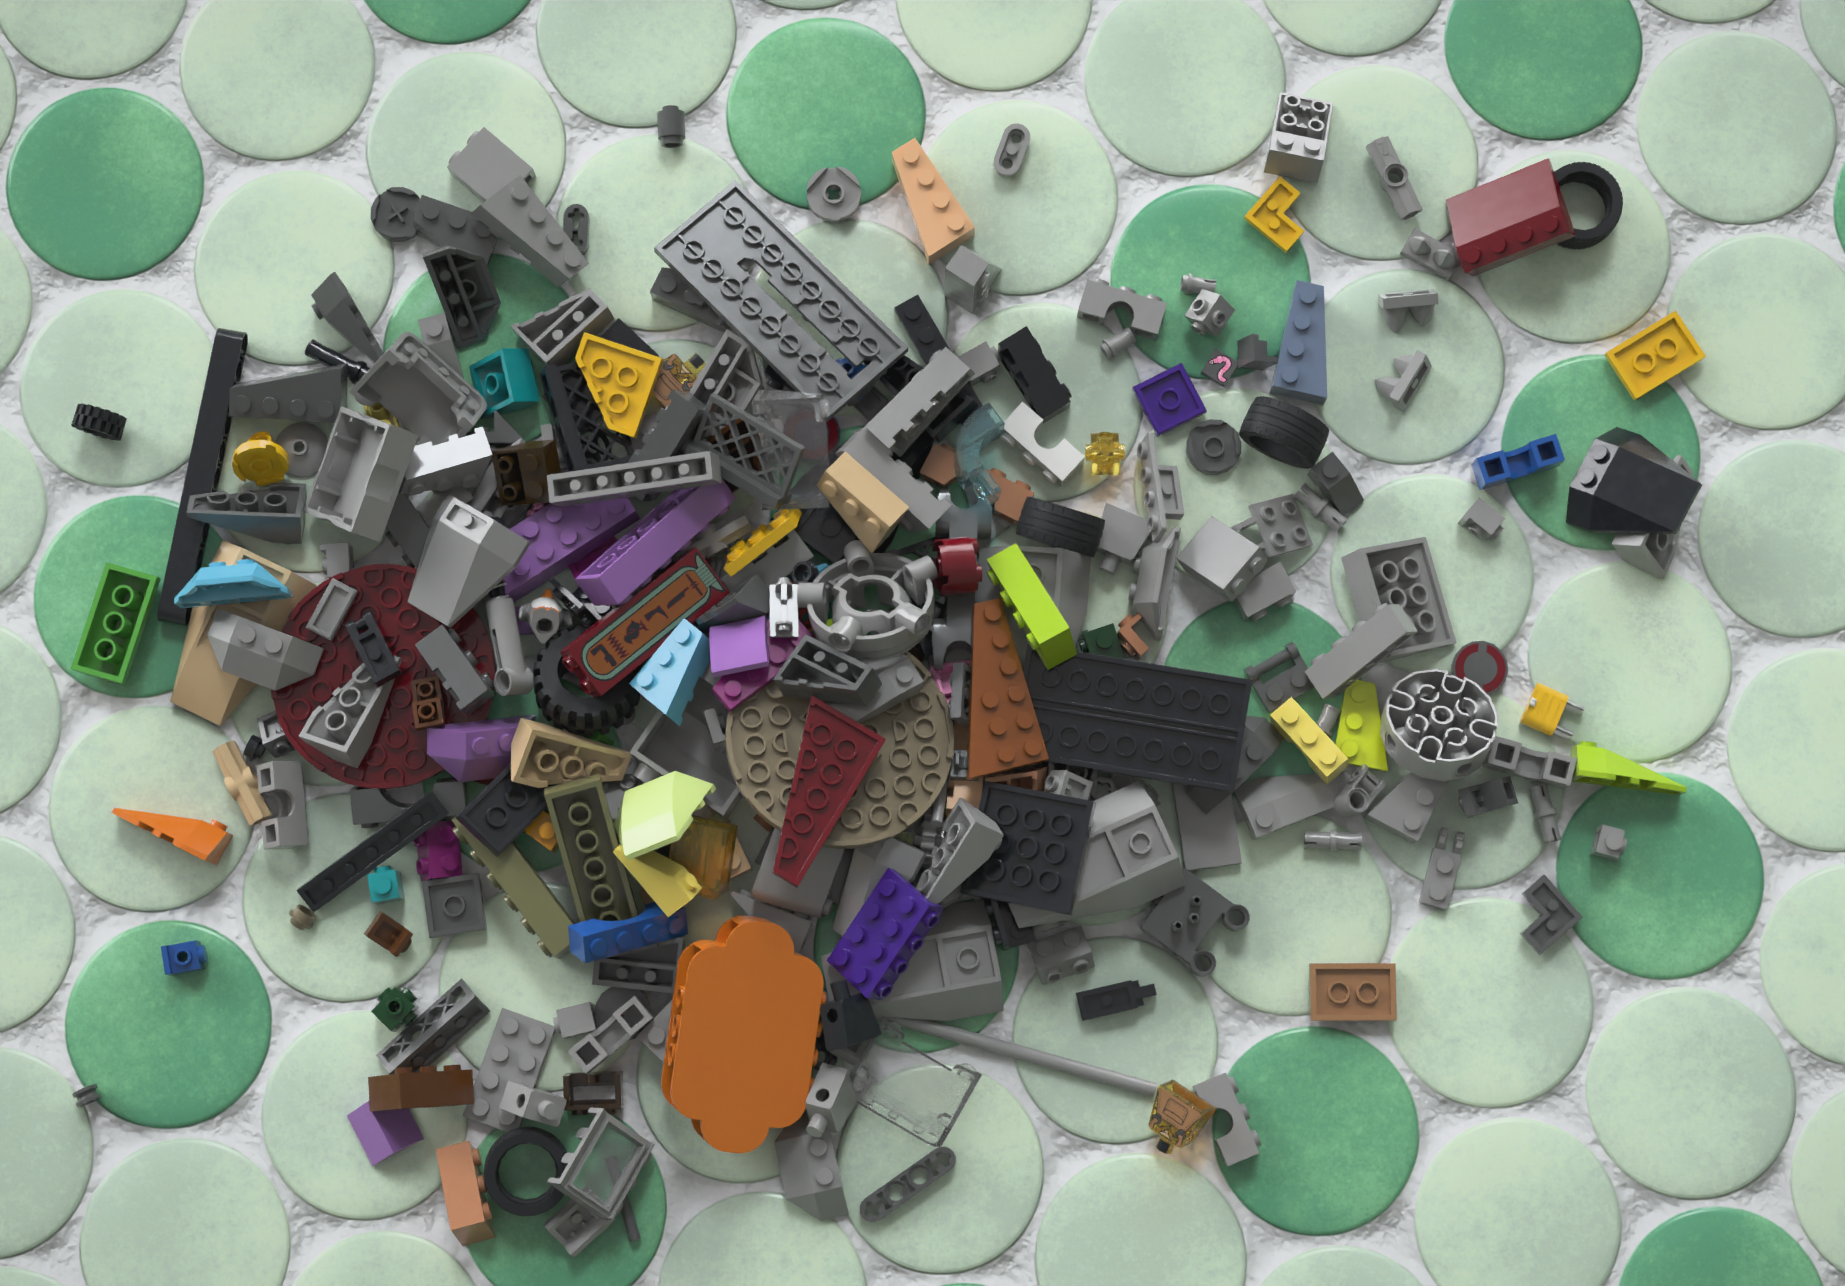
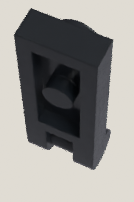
M369 610L362 614V618L355 622L351 620L345 626L373 683L378 688L402 675V672L378 626L375 616ZM367 627L369 628V630L361 634L360 631L364 630Z

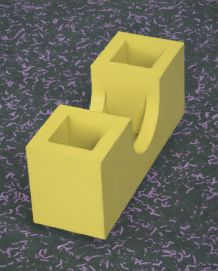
M1292 697L1270 715L1271 724L1289 744L1292 742L1306 757L1308 765L1327 785L1348 768V758Z

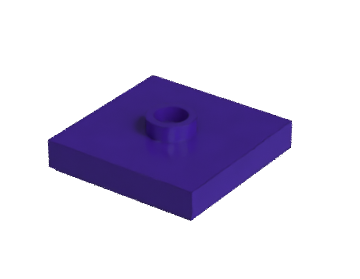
M1182 363L1132 387L1157 437L1207 413Z

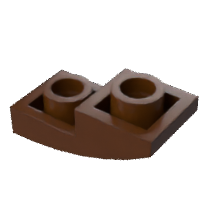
M438 675L411 681L415 729L422 730L445 725L442 685Z

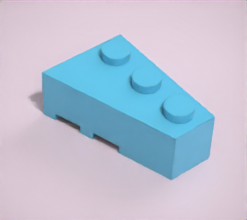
M684 618L629 683L679 726L683 721L681 716L687 702H691L694 693L692 691L699 677H703L710 661L709 638Z

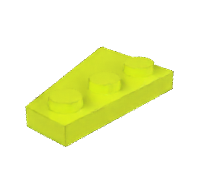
M1357 680L1344 690L1335 745L1348 758V765L1360 767L1366 764L1369 767L1368 769L1387 772L1385 747L1380 736L1381 720L1375 683Z

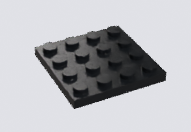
M985 781L979 810L996 822L1004 835L999 848L993 851L990 858L962 882L960 893L1072 916L1096 802Z

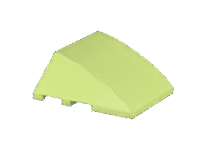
M674 771L625 791L614 826L627 860L678 841L694 820L691 814L703 808L705 805L703 798L707 794L714 793L716 790L715 785Z

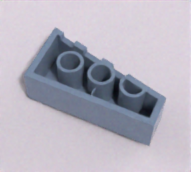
M1300 280L1296 281L1292 291L1270 393L1324 405L1327 400L1324 286Z

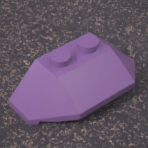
M533 714L445 724L427 728V754L459 782L496 778L511 763V743L520 719L523 718L536 722V716Z

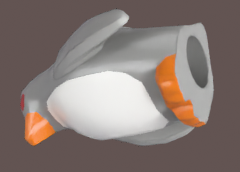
M546 588L540 598L534 599L531 603L523 604L519 609L518 620L527 622L530 629L534 631V637L538 638L542 644L546 643L553 634L557 633L560 627H572L573 615L571 611L563 608L560 602L553 598L549 588Z

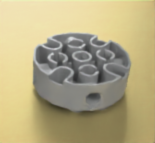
M1439 669L1417 671L1399 680L1386 700L1380 724V736L1386 752L1396 761L1398 766L1421 778L1442 782L1464 778L1482 766L1492 748L1498 724V714L1493 702L1477 683L1466 677L1462 680L1456 676L1447 675L1448 671Z

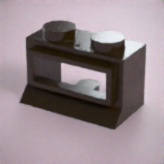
M623 1071L590 1072L589 1074H585V1072L566 1073L563 1076V1095L567 1099L564 1111L571 1110V1115L589 1114V1108L593 1107L604 1108L608 1114H616L617 1109H622L624 1106ZM615 1085V1099L574 1100L575 1086Z

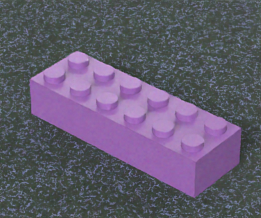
M723 479L721 484L674 490L575 578V581L594 606L616 604L620 606L625 604L632 598L633 595L631 593L637 587H643L652 580L653 577L651 575L657 569H663L671 563V556L677 551L681 552L692 543L690 539L696 534L705 532L711 526L710 521L725 514L730 509L729 504L736 499L735 495Z
M626 497L559 507L550 503L512 527L511 531L531 544L517 567L503 580V583H507L504 585L505 594L509 595V597L506 598H512L513 603L547 582L552 576L555 577L569 568L568 565L571 563L575 564L595 548L614 537V535L640 520L629 499Z

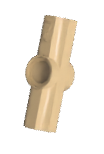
M236 741L224 743L212 752L225 776V785L233 799L238 801L249 825L260 824L262 821L268 820L273 816L263 794H259L258 778L251 766L247 765Z

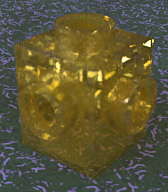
M1110 432L1091 433L1090 444H1085V461H1091L1092 475H1120V461L1125 460V444H1119V434Z

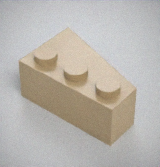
M844 452L824 472L817 484L818 488L871 554L892 534L909 508L907 504L847 452Z

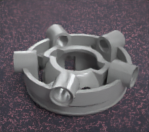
M854 540L844 548L845 559L827 567L815 578L813 583L798 584V607L808 609L809 621L818 641L861 662H873L890 659L909 651L928 633L933 622L935 604L931 581L937 579L938 573L929 556L911 561L894 554H871L860 540ZM870 585L877 586L880 604L896 608L889 614L881 609L873 612L855 610L866 606L864 587ZM910 597H911L918 605L924 603V607H923L922 609H920V608L914 606V605L912 604V602H911ZM834 599L832 606L833 625L828 627L826 626L829 613V603ZM870 631H877L880 633L878 635L866 636L867 633Z

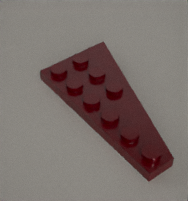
M812 695L772 874L798 888L886 740L884 737Z

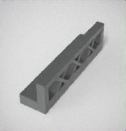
M461 978L376 1056L389 1074H395V1068L412 1067V1073L419 1072V1067L430 1066L485 1017L490 1010ZM464 990L466 995L454 1003L455 997ZM438 1012H442V1016L436 1022H432L433 1017ZM417 1031H421L420 1036L415 1041H411L412 1036ZM396 1050H400L398 1056L389 1062L387 1058Z

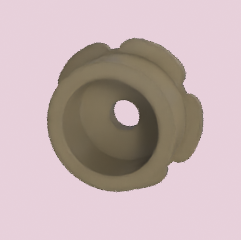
M299 904L294 910L291 909L289 911V915L292 917L290 922L293 926L300 930L313 927L316 915L310 909Z

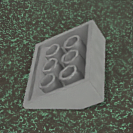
M1426 537L1360 548L1341 557L1359 622L1363 620L1368 621L1374 616L1372 612L1384 603H1387V605L1399 604L1418 631L1379 663L1456 644Z

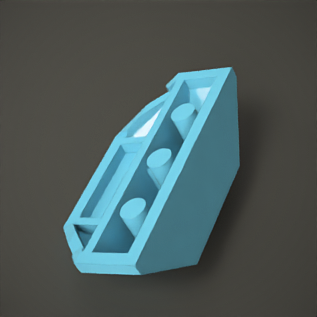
M252 559L238 560L237 565L226 566V562L209 563V567L199 569L174 598V604L179 608L290 599L293 598V592Z

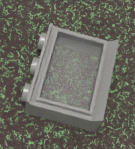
M590 1107L588 1113L594 1117L589 1128L582 1127L577 1131L576 1138L581 1140L575 1152L566 1153L562 1157L561 1162L566 1165V1168L561 1177H550L547 1183L599 1218L612 1220L621 1211L623 1200L627 1193L636 1185L637 1175L641 1168L650 1160L651 1150L655 1144L649 1142L608 1114L604 1108Z

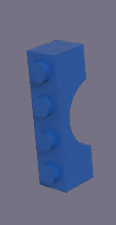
M656 902L645 904L643 913L630 919L620 921L590 919L569 925L570 952L584 963H589L687 935L686 908L683 906L670 917H667Z

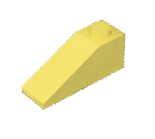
M621 844L613 851L667 917H670L691 901L702 889L694 875L689 873L684 866L655 851H650L630 860H627Z

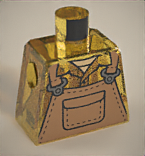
M697 353L692 355L685 363L676 354L670 355L662 363L651 395L652 398L665 409L672 401L668 398L672 389L689 392L698 378L696 374L704 368L706 363Z
M1173 1079L1159 1085L1148 1124L1151 1130L1160 1135L1156 1148L1165 1154H1171L1175 1146L1183 1148L1193 1143L1216 1111V1108Z

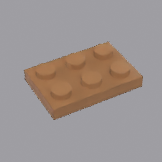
M1310 963V1021H1396V963Z

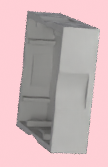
M341 406L327 443L323 461L316 474L303 511L317 518L332 522L335 526L351 533L381 542L419 435Z

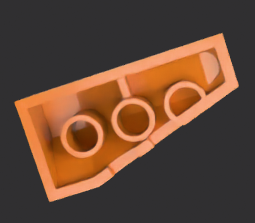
M114 808L111 812L144 830L150 831L153 835L173 843V845L215 865H218L233 836L226 832L228 826L212 819L211 823L198 819Z

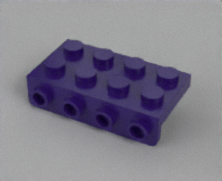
M888 868L826 961L867 999L882 1000L891 993L893 984L899 975L905 972L909 965L908 962L914 953L922 947L924 938L930 929L938 923L943 908L939 904L930 902L896 870Z

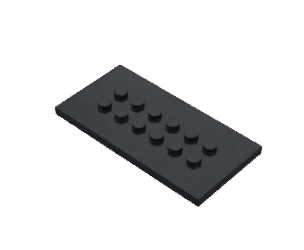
M1029 643L1027 644L1023 673L1049 757L1045 762L1234 793L1252 686L1251 679L1078 651L1077 655L1047 670L1037 651L1033 650Z

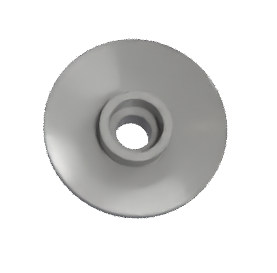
M300 422L289 425L281 431L275 443L282 446L288 454L289 470L286 473L295 477H308L318 472L328 443L326 435L320 428L310 423ZM299 443H303L305 446L302 452H296L295 450L296 445Z

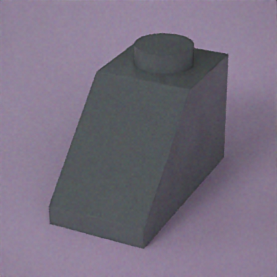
M1333 451L1309 470L1308 477L1325 498L1330 501L1333 508L1343 516L1364 501L1350 472Z

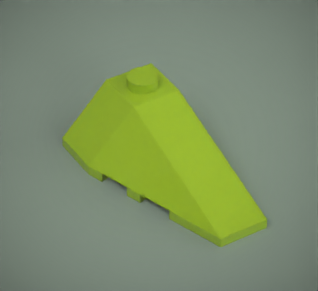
M1580 741V745H1575L1571 748L1570 757L1577 759L1571 782L1673 795L1686 793L1685 786L1612 751L1599 748L1595 742Z

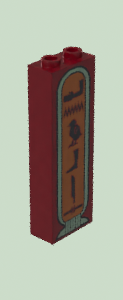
M696 547L689 549L655 575L649 583L636 590L628 602L616 606L560 651V654L563 656L562 662L570 672L576 673L581 680L579 685L586 694L593 697L602 696L653 655L684 618L690 623L694 622L730 592Z

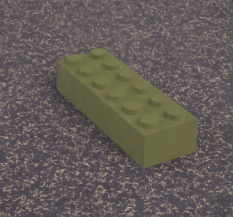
M600 773L544 788V796L579 921L583 922L590 919L620 921L638 916L639 913L626 867L613 853L619 846V841Z
M456 817L452 819L456 825L452 829L462 843L470 844L473 849L469 853L478 865L488 868L490 872L486 876L499 890L503 888L506 892L503 898L513 911H520L524 916L520 921L527 931L539 936L541 940L537 944L545 955L550 958L554 956L558 959L567 955L570 952L568 926L576 923L516 843L513 841L496 857Z

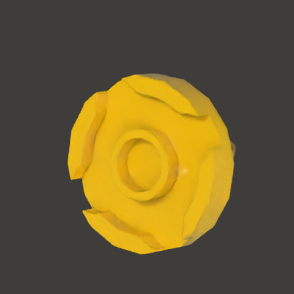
M260 431L252 435L248 442L241 444L234 451L232 467L234 474L240 480L246 482V479L256 481V486H268V484L278 483L284 479V474L289 470V457L282 446L274 442L268 432Z

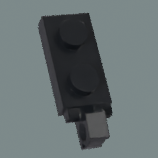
M1129 980L1076 993L1082 1021L1136 1009L1144 1005L1143 998L1157 995L1154 984L1140 987L1138 980Z

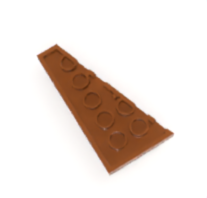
M997 598L975 603L972 606L971 616L972 657L970 658L969 744L967 746V756L969 757L966 781L1045 762L1049 759L1002 600Z

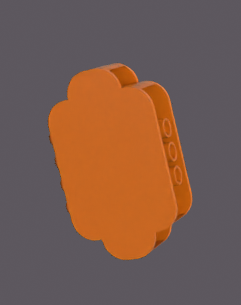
M739 915L728 919L719 928L715 940L693 942L681 953L677 964L661 1076V1089L666 1100L682 1115L691 1119L692 1126L697 1134L713 1148L722 1152H750L763 1143L767 1137L769 1127L783 1128L795 1123L805 1111V1102L814 1082V1079L811 1077L812 1066H816L818 1059L815 1043L816 1038L820 1037L822 1022L819 1020L820 1006L826 1002L821 970L811 959L794 951L793 941L784 928L762 917Z

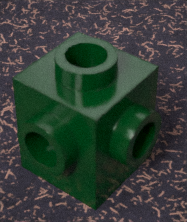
M388 987L377 998L379 1003L371 1012L390 1031L396 1032L402 1025L404 1027L410 1025L418 1016L415 1013L419 1008L415 1003L418 998L406 987L403 990L399 987H394L391 990ZM397 1003H399L400 1008H399V1010L396 1012V1011H395V1005H396Z

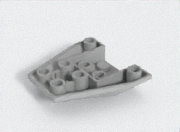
M447 495L432 518L408 603L451 628L517 567L531 543L461 500Z

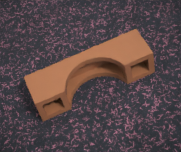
M934 443L919 472L920 478L939 488L949 487L951 484L961 480L978 482L990 491L994 501V515L1017 526L1027 496L1034 498V492L1030 491L1031 487L1019 480H1016L1014 483L1006 479L1007 475L998 469L991 468V470L982 467V463L974 457L967 455L964 458L956 454L957 450L950 445L942 443L939 446Z

